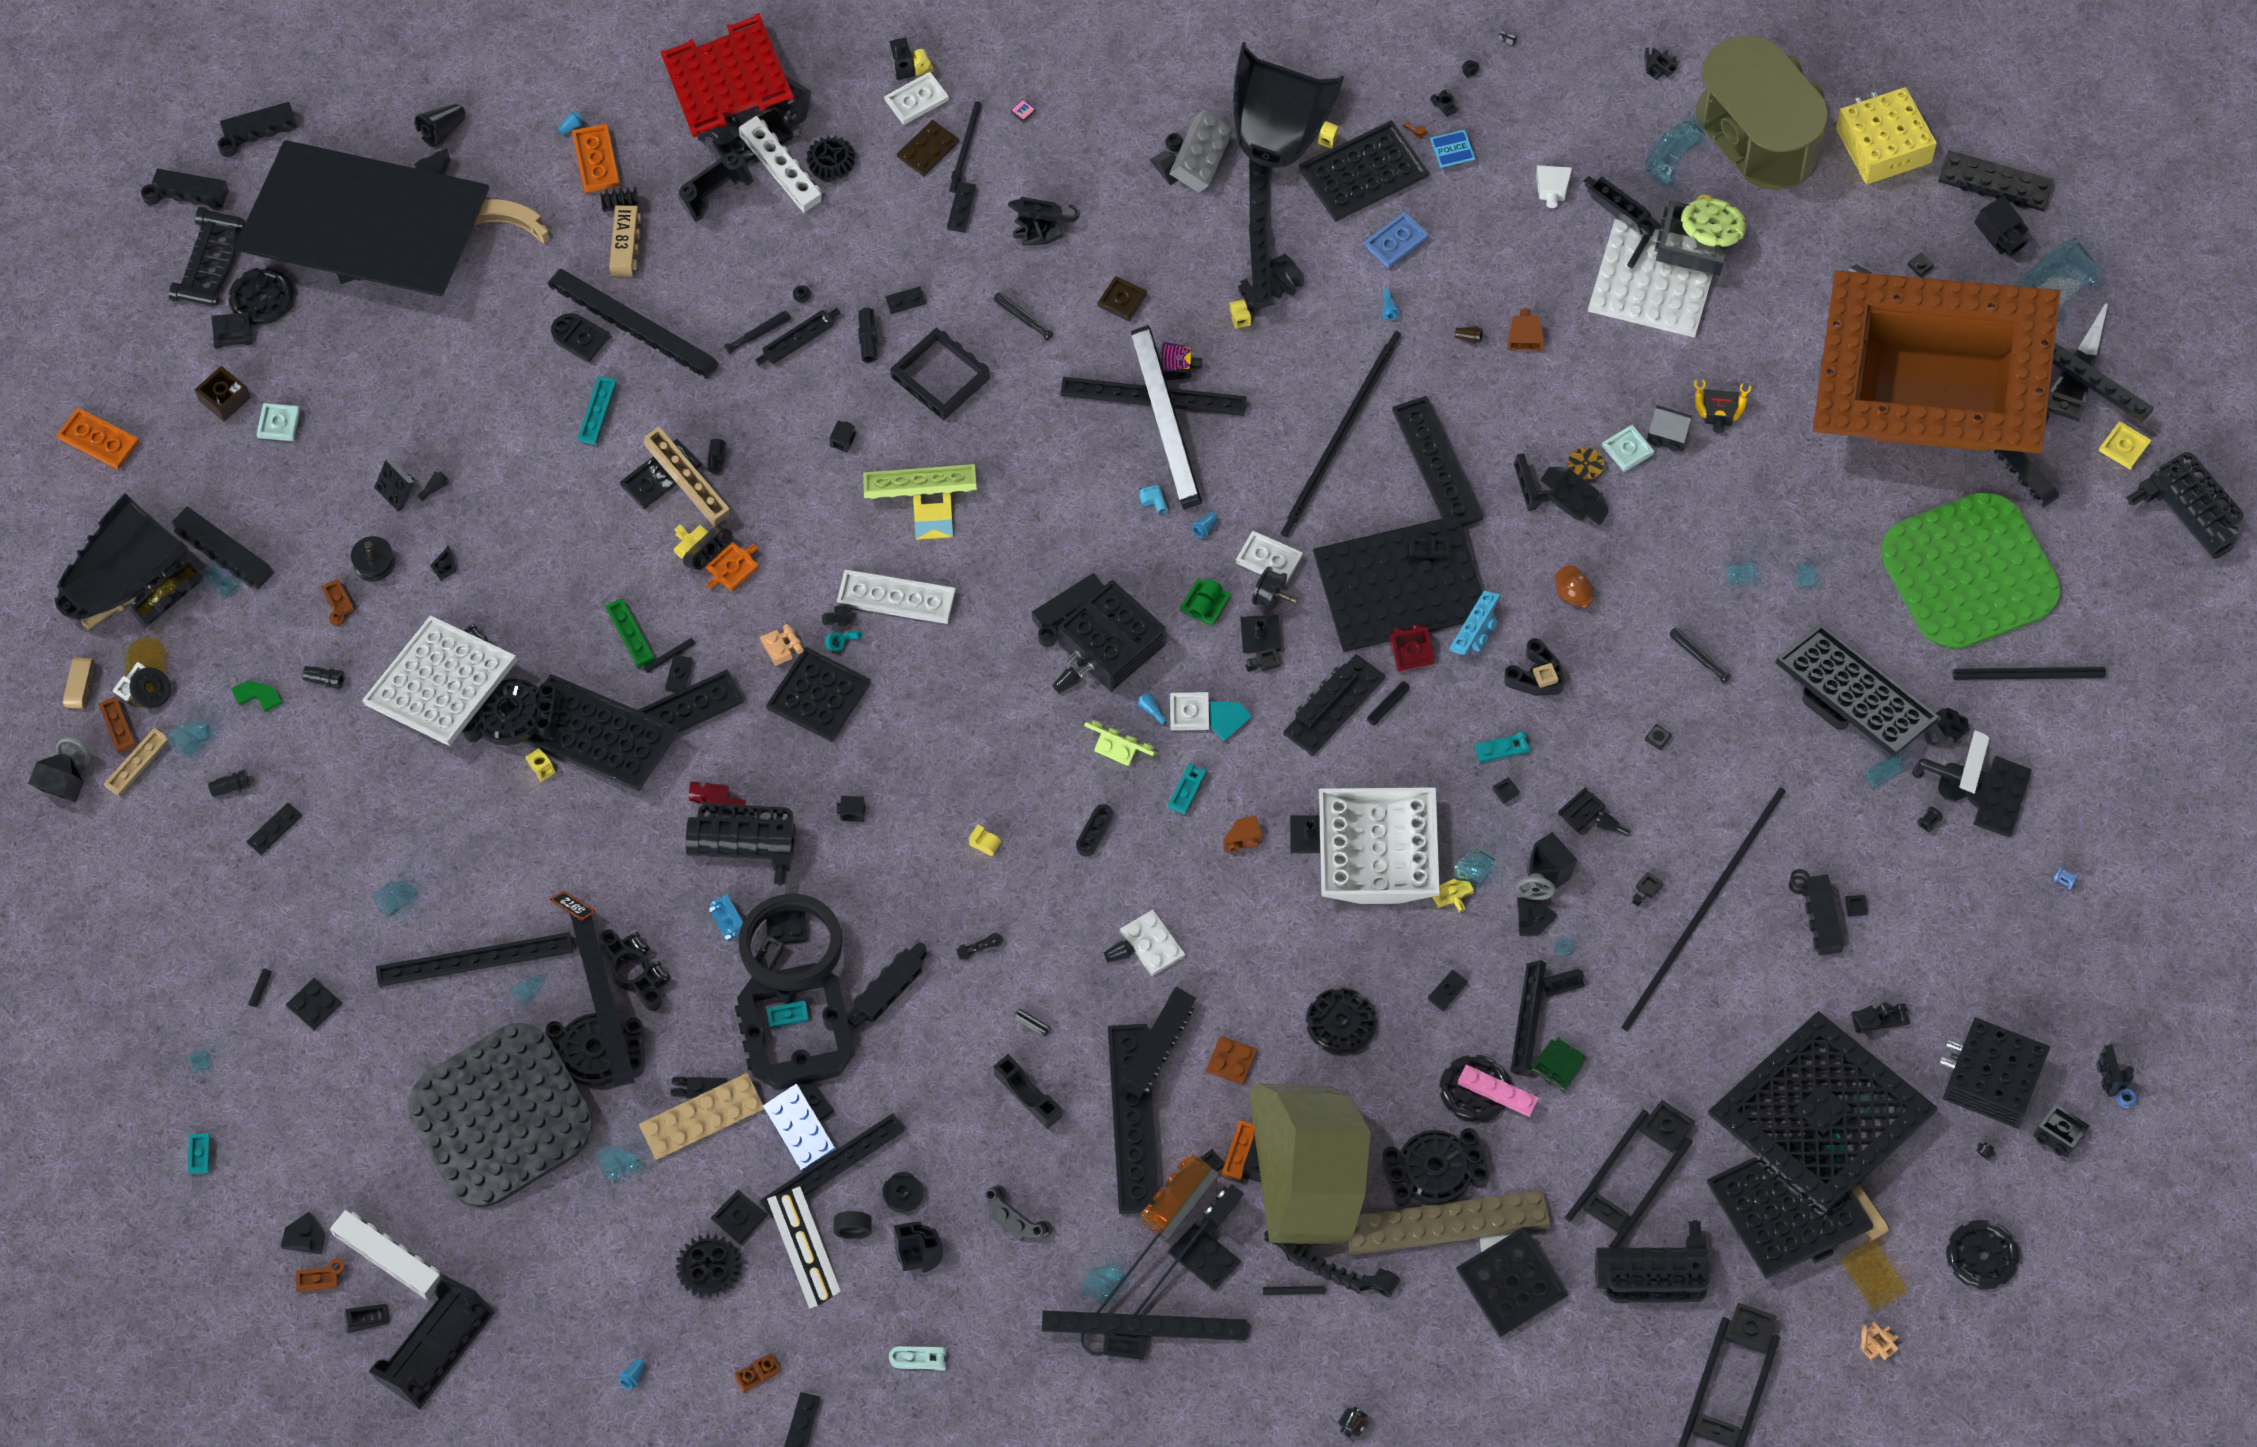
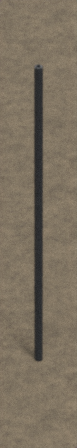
M1779 787L1621 1026L1623 1030L1628 1032L1785 794L1786 791L1783 788Z

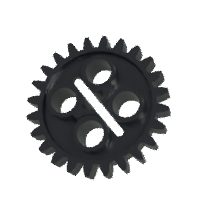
M709 1234L706 1235V1239L699 1235V1241L697 1242L692 1238V1245L690 1246L685 1243L686 1251L680 1250L679 1252L682 1257L676 1258L679 1263L676 1265V1270L680 1271L677 1273V1277L682 1278L680 1280L681 1286L686 1284V1291L692 1289L693 1296L699 1292L700 1298L707 1294L708 1298L711 1299L712 1293L719 1297V1291L726 1294V1287L733 1289L732 1281L738 1282V1278L735 1275H741V1270L738 1268L742 1267V1263L739 1261L741 1259L740 1254H736L738 1252L737 1247L732 1248V1242L726 1243L725 1237L718 1240L717 1234H715L713 1239H710ZM718 1253L724 1254L720 1259L714 1258ZM698 1254L703 1255V1258L700 1260L694 1259ZM718 1272L724 1273L721 1278L714 1277ZM699 1273L704 1275L701 1279L694 1278Z

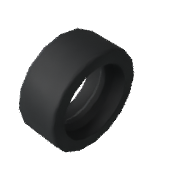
M859 1211L838 1213L834 1216V1234L844 1239L868 1237L872 1233V1218L869 1214Z

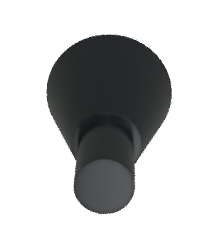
M435 471L425 489L417 497L423 501L431 493L448 485L446 482L448 478L441 471L439 473Z
M1606 810L1603 813L1599 812L1594 821L1598 823L1596 826L1598 828L1618 831L1626 836L1630 832L1629 828L1619 824Z

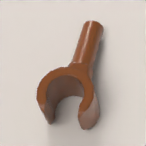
M1405 122L1403 123V126L1414 132L1418 139L1427 135L1425 133L1426 128L1423 125L1416 128Z

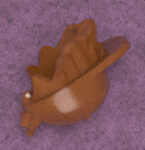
M1567 565L1557 571L1555 582L1557 584V595L1560 596V599L1568 601L1570 605L1582 606L1583 608H1587L1590 603H1593V586L1576 566Z

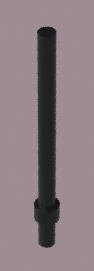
M978 101L974 103L956 168L951 175L952 181L949 191L952 193L956 192L958 182L961 181L963 176V166L981 108V103Z

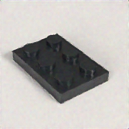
M1194 1223L1168 1251V1254L1176 1260L1201 1227ZM1203 1230L1179 1260V1263L1215 1291L1241 1263V1260Z

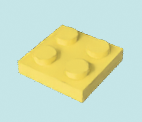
M2119 421L2102 443L2099 451L2131 470L2148 448L2151 440Z

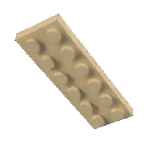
M748 1073L640 1123L639 1127L655 1160H658L765 1108Z

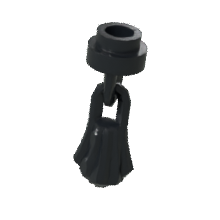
M996 932L968 946H965V944L959 945V948L956 949L960 960H967L969 955L990 947H999L1003 942V937Z

